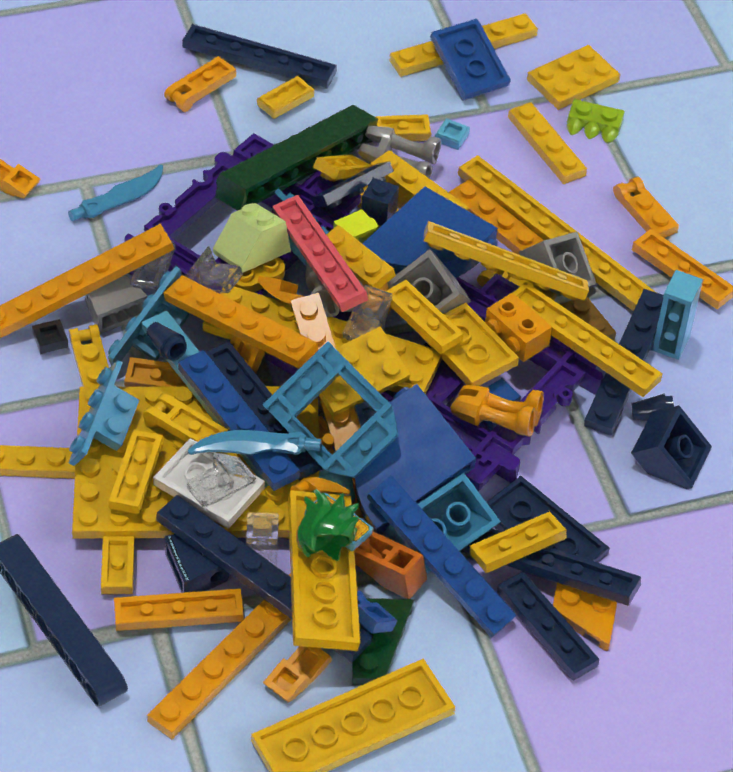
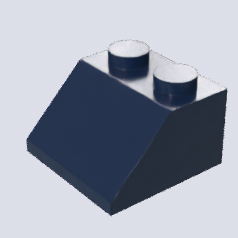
M680 405L651 413L631 454L647 474L685 489H690L693 487L712 446Z

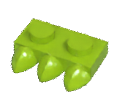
M574 99L568 114L566 127L570 135L578 133L584 127V133L588 139L596 137L601 131L604 142L610 143L619 134L625 111Z

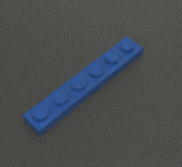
M204 350L178 362V370L221 425L228 429V431L254 430L269 432ZM266 451L254 455H246L273 491L300 478V470L286 453Z
M392 475L367 495L366 498L414 551L423 554L424 563L491 638L517 616Z

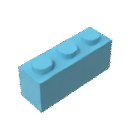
M675 270L664 292L652 348L653 351L678 360L680 359L691 335L703 279Z

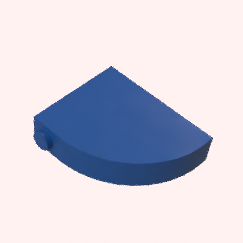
M424 186L362 243L393 267L396 275L431 249L451 274L457 278L474 268L479 261L471 258L470 260H463L452 251L444 248L443 250H436L430 247L424 241V230L428 221L494 246L498 245L496 240L498 228Z
M418 384L410 389L404 387L395 394L394 400L390 404L393 406L399 435L365 470L355 477L356 495L361 513L366 523L374 528L373 531L380 535L386 531L390 523L366 497L392 475L418 504L462 473L467 474L475 468V456Z

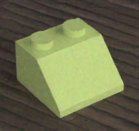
M257 203L247 204L241 210L232 213L213 247V253L242 273L291 252L286 221Z

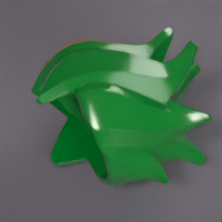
M315 489L313 492L317 497V504L310 498L304 497L307 509L296 530L297 544L307 557L323 550L330 558L339 561L342 547L350 545L355 539V533L357 532L355 525L360 517L353 516L354 512L359 508V504L355 503L345 507L344 494H341L332 504L324 492L321 493Z

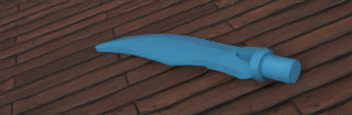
M158 165L140 177L115 185L104 195L83 200L79 207L68 211L70 220L74 221L82 217L85 219L95 218L103 211L144 196L160 181L163 165Z
M232 430L213 434L200 440L188 449V454L227 452L254 455L273 451L298 455L306 450L321 451L322 439L307 438L302 432L284 434L254 430Z

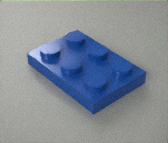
M478 18L431 33L430 39L463 100L509 86L511 79Z

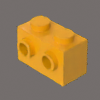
M513 292L487 308L485 323L509 346L522 362H525L549 346L552 326Z

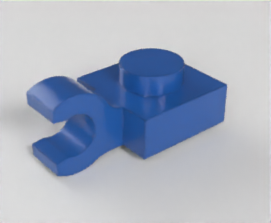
M357 590L360 626L372 634L393 631L397 620L377 602L370 603L364 594Z

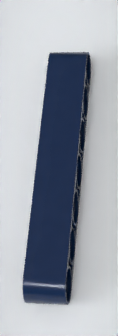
M15 534L1 541L0 574L93 703L100 707L127 692L128 687L120 670L19 534Z

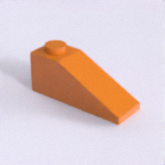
M374 531L369 538L354 550L355 564L385 589L406 599H411L427 580L423 554Z

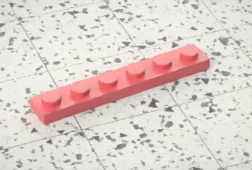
M299 195L273 205L274 214L286 221L289 236L340 311L344 312L368 301L367 292Z

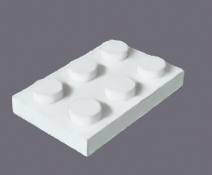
M190 438L153 477V485L173 497L176 495L180 496L207 517L229 529L265 489V481L216 452L189 455L188 449L197 443V441Z

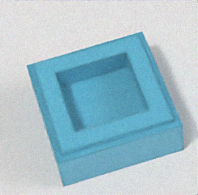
M446 118L436 132L435 137L441 139V144L459 150L469 135L470 127Z

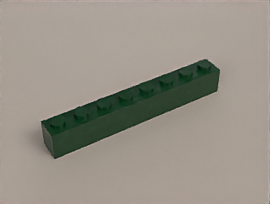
M355 105L340 110L338 113L221 172L216 181L215 198L237 211L247 204H258L275 195V191L278 188L282 191L315 173L317 169L313 168L317 157L348 155L358 150L361 144L371 143L372 140L367 138L365 134L368 126H377L378 118Z

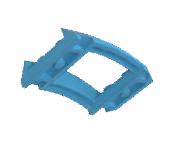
M327 341L263 406L289 433L302 432L307 438L317 439L296 417L340 375L376 413L333 455L323 445L321 446V451H306L325 471L355 478L398 437L399 433L393 406Z

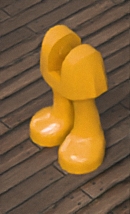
M464 385L459 391L458 397L451 405V412L461 420L477 427L483 420L491 421L515 431L519 435L531 437L534 426L538 425L544 393L543 391L532 390L525 401L517 402L494 395L489 392L487 387Z

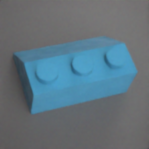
M462 473L418 503L420 508L459 551L501 522L465 473ZM389 525L384 532L387 537L412 549L398 532ZM425 564L426 573L428 574L429 572H431V570Z

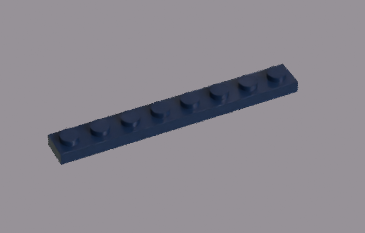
M178 495L157 512L156 521L292 619L291 577ZM359 627L360 645L358 651L333 650L352 663L371 644L373 636Z

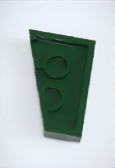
M366 598L370 603L377 602L397 620L393 631L376 634L369 633L373 636L371 644L352 662V685H364L389 674L398 644L404 634L407 620L414 607V599Z

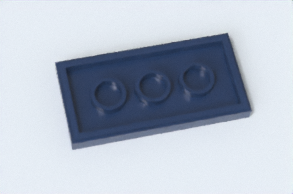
M519 476L486 502L501 521L494 527L499 531L503 532L550 511L566 529V539L549 547L595 562H599L609 554L610 547L522 476Z

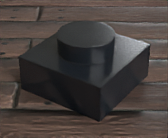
M60 319L32 326L33 336L40 354L68 348V339Z

